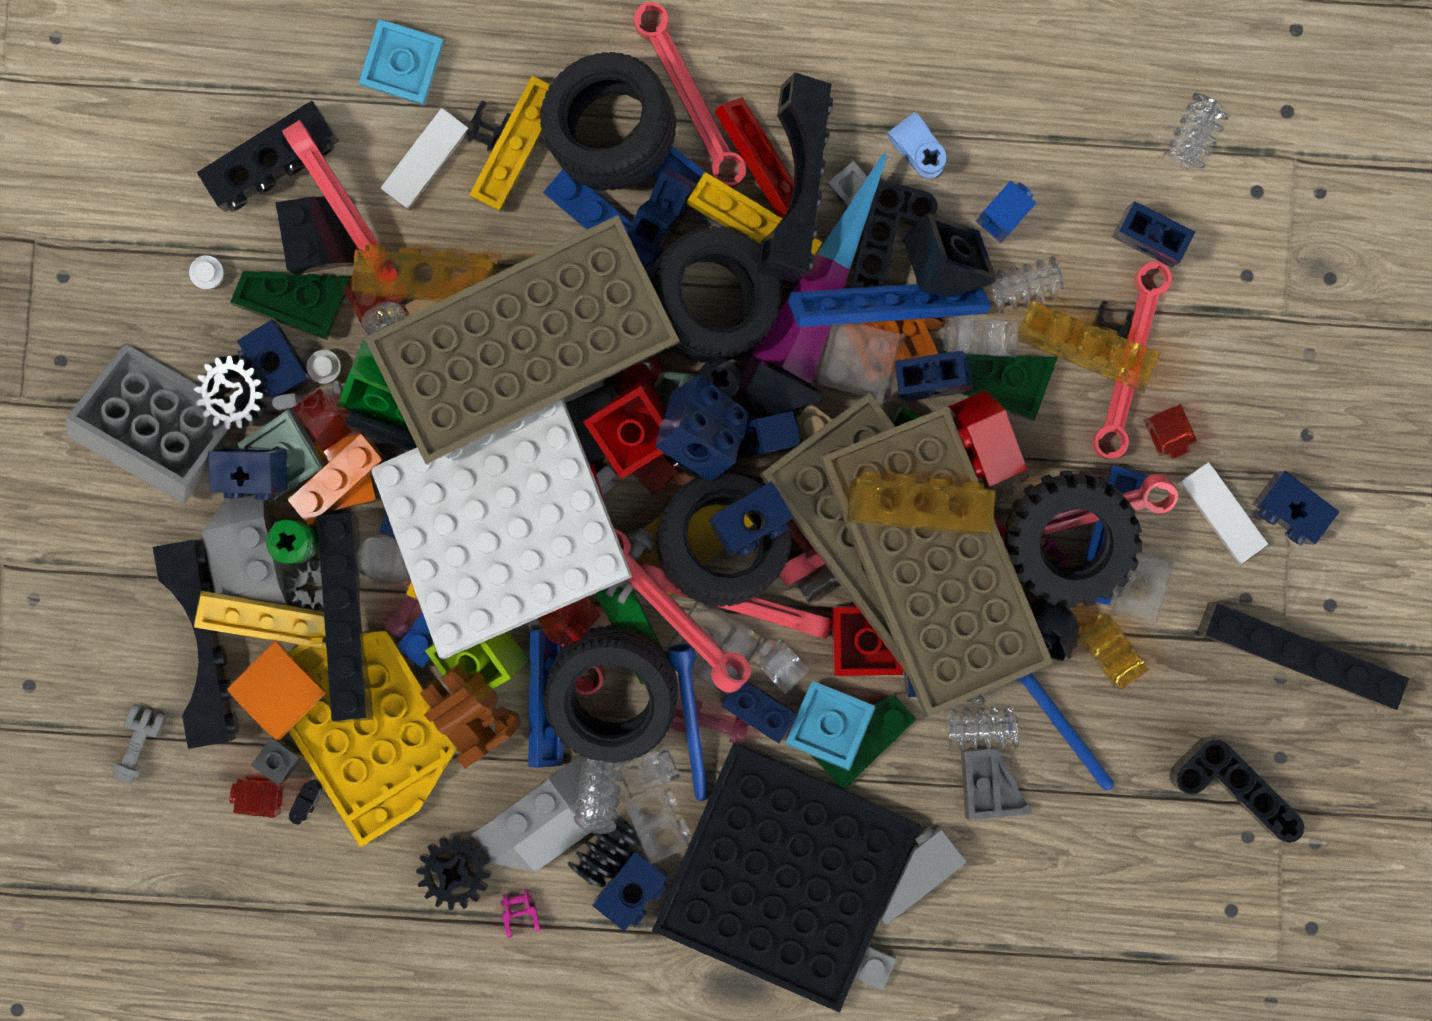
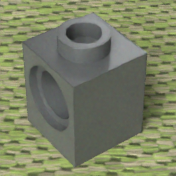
M271 737L251 766L277 785H280L288 780L304 756L298 747L284 737L280 741Z

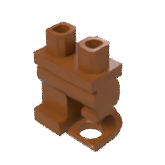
M458 663L441 677L450 691H447L439 680L435 679L420 692V695L430 706L424 716L429 722H434L435 727L441 734L449 738L460 752L457 760L464 768H467L484 757L488 751L509 739L520 727L521 719L518 713L504 707L495 709L494 706L498 701V696L489 685L483 682L485 678L479 671L469 676ZM492 723H495L496 734L489 727Z

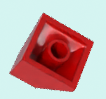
M647 378L612 399L583 421L620 479L664 454V452L655 447L661 421L665 419L667 410Z

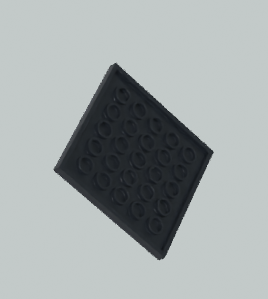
M733 742L652 931L840 1013L921 824Z

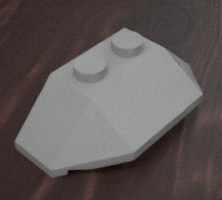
M245 493L242 498H226L201 532L214 593L291 606L285 591L286 580L282 563L274 560L266 547L267 534L270 528L273 527L268 499L257 500L254 499V494Z
M578 755L469 836L477 847H483L481 853L484 857L490 859L489 863L537 872L591 832L599 782L580 755Z

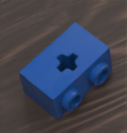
M1010 181L975 222L1001 243L1036 205V202L1032 199L1034 195L1024 184L1020 182L1015 184L1013 181Z

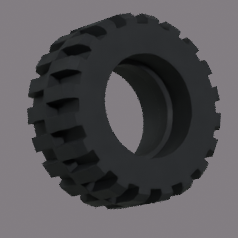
M1070 470L1060 471V475L1052 477L1050 474L1041 477L1042 482L1035 487L1031 483L1024 489L1026 493L1021 500L1019 498L1015 500L1012 505L1013 514L1007 517L1005 525L1007 528L1005 546L1021 582H1024L1029 591L1034 595L1043 596L1046 602L1053 605L1063 602L1064 606L1068 608H1076L1079 602H1084L1086 607L1096 605V598L1103 596L1107 600L1115 594L1112 589L1118 584L1123 588L1128 583L1129 579L1126 575L1130 570L1136 571L1139 564L1136 555L1142 552L1143 542L1139 538V533L1142 530L1131 504L1109 481L1102 477L1096 478L1089 472L1080 471L1079 474H1073ZM1086 509L1095 514L1103 524L1105 538L1100 551L1092 560L1081 566L1073 568L1055 566L1044 556L1041 548V535L1045 526L1053 517L1063 511Z

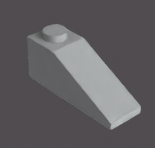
M929 826L915 837L916 843L911 847L882 913L881 920L885 925L892 922L967 863L939 826L934 829Z

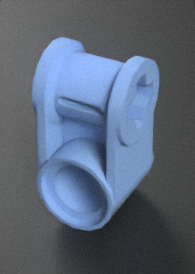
M913 112L887 132V136L895 148L909 161L921 177L933 179L943 172L946 152L917 113ZM925 155L929 158L937 157L935 167L931 163L926 166L924 165Z

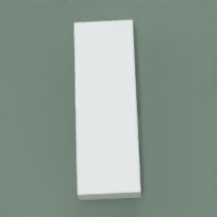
M441 108L380 189L409 210L466 136L469 128Z
M1206 462L1179 482L1238 564H1242L1268 545L1209 462Z

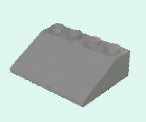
M126 343L66 417L67 437L183 504L186 503L209 470L208 451L222 448L232 429L226 430L224 424L214 426V416L203 417V413L207 408L205 405L197 406L196 402L202 399V394L194 391V388L200 386Z

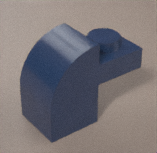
M668 167L664 168L658 177L650 199L638 208L628 231L629 238L655 253L661 249L681 223L688 209V206H686L687 200L696 183Z

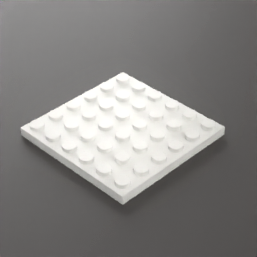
M564 399L428 465L425 464L417 447L381 463L371 470L439 658L445 659L633 577Z

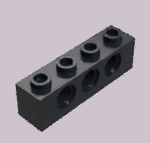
M312 100L196 172L220 209L224 212L228 210L231 212L237 211L249 202L247 198L257 192L263 194L270 191L277 185L276 180L286 174L288 176L295 175L305 168V165L294 152L282 130L298 120L306 127L323 157L334 150L335 147L333 145L339 142V139L319 107ZM269 152H277V162L271 167H264V156ZM240 170H248V180L242 185H236L234 182L236 173Z

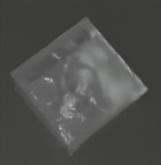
M866 323L832 325L817 384L861 396L871 393L876 400H889L896 376L895 361L900 360L906 334Z

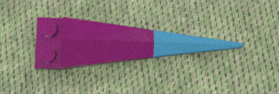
M886 153L880 157L815 256L811 271L799 280L792 292L844 288L887 159ZM789 296L780 309L772 329L751 353L740 376L739 388L747 391L762 361L812 385L831 325L798 327L788 303ZM800 407L787 410V412L793 411L796 416Z

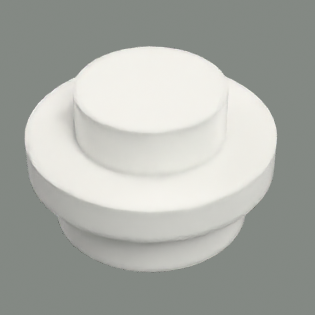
M207 255L200 256L192 262L189 276L195 286L204 290L216 288L222 282L224 269L216 258Z
M319 350L309 357L307 372L315 382L328 384L335 381L340 375L341 362L333 352Z

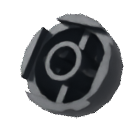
M1044 598L1032 599L1028 603L1051 659L1064 661L1067 656L1069 660L1080 639V625L1077 617L1070 608L1064 606L1063 602L1053 605L1046 602Z

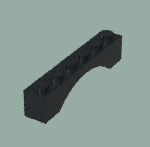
M796 72L781 85L777 117L786 132L792 149L794 186L790 203L783 218L774 230L761 240L757 273L793 283L808 274L814 263V254L811 253L812 242L818 231V223L815 221L816 209L819 207L822 199V191L819 190V184L826 166V161L823 159V151L829 139L830 131L826 127L828 116L833 107V98L830 97L831 83Z
M351 512L317 516L331 719L337 723L373 720L371 685L365 657L361 621L359 579L361 549L358 517Z
M187 540L154 546L152 548L158 581L169 589L183 606L192 624L197 641L199 661L197 680L190 702L182 714L187 747L192 749L232 741L236 739L235 733L239 731V724L236 713H231L229 699H232L233 696L227 691L231 682L229 679H225L223 666L227 665L226 651L223 645L219 646L217 635L219 631L194 627L201 591L214 593L212 579L207 578L205 566L208 565L205 547L201 544V540Z
M1208 602L1196 633L1223 645L1299 672L1385 708L1398 710L1409 681L1408 677L1218 603Z

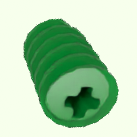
M281 520L275 522L266 537L268 553L274 560L281 563L306 562L315 555L319 544L318 531L314 526H308L305 521ZM292 536H295V537H296V540L292 543V541H293V537H292Z

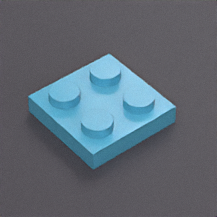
M378 19L358 84L368 89L425 106L445 41L436 36Z
M811 681L785 743L790 747L850 771L875 711V706Z

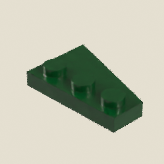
M243 271L230 302L238 308L328 340L351 284L352 277L347 275L328 277L321 276L320 274H307L305 276L285 275V273Z
M967 354L970 357L974 391L957 394L971 397L986 390L1006 412L1035 421L1058 357Z
M893 694L871 704L875 706V711L850 771L812 756L843 790L917 720Z

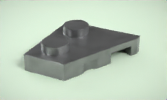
M997 748L961 750L966 819L1032 814V808L1029 803L1025 802L1017 788L1016 780L1005 767V761Z

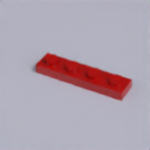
M740 97L722 104L714 111L722 127L728 133L740 156L751 170L757 184L773 206L776 215L783 218L793 191L794 180L744 98Z

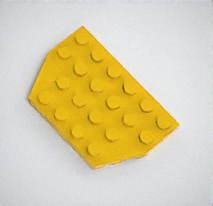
M389 630L363 633L365 657L371 685L373 720L345 723L332 721L327 649L310 647L315 644H323V641H326V636L310 638L313 641L305 646L299 645L289 651V654L301 667L307 669L327 693L288 732L360 848L420 811L457 751V748L449 738L437 730L434 722H429L424 716L430 708L420 695L424 687L403 653L400 652Z

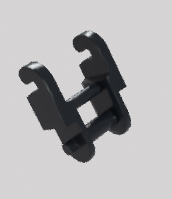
M482 100L471 120V124L474 127L472 131L468 130L467 135H469L468 142L471 143L475 139L487 145V151L490 152L495 146L497 138L500 137L511 113H507L501 126L495 128L481 120L482 110L487 105V102ZM480 126L494 132L491 139L478 133Z
M1102 300L1092 324L1096 326L1095 332H1090V336H1093L1091 342L1095 343L1097 339L1111 344V350L1114 351L1116 346L1120 347L1122 343L1119 341L1120 336L1123 337L1127 334L1131 323L1130 319L1133 317L1134 312L1128 311L1122 326L1113 325L1104 321L1105 319L1102 317L1104 307L1107 305V301ZM1102 326L1115 330V337L1100 333Z
M310 780L302 786L289 812V820L293 824H301L302 821L307 819L308 813H313L322 792V785L318 780Z

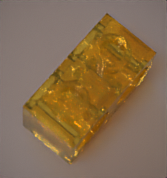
M1101 613L1080 628L1079 640L1114 688L1122 690L1149 670L1109 614Z

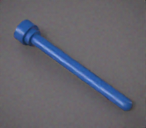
M681 643L670 646L667 649L668 657L674 670L678 672L694 793L697 800L704 801L708 797V788L691 669L694 667L693 662L696 661V652L689 643Z
M1030 673L1016 679L1017 682L1023 683L1103 790H1111L1114 786L1111 777L1034 675Z

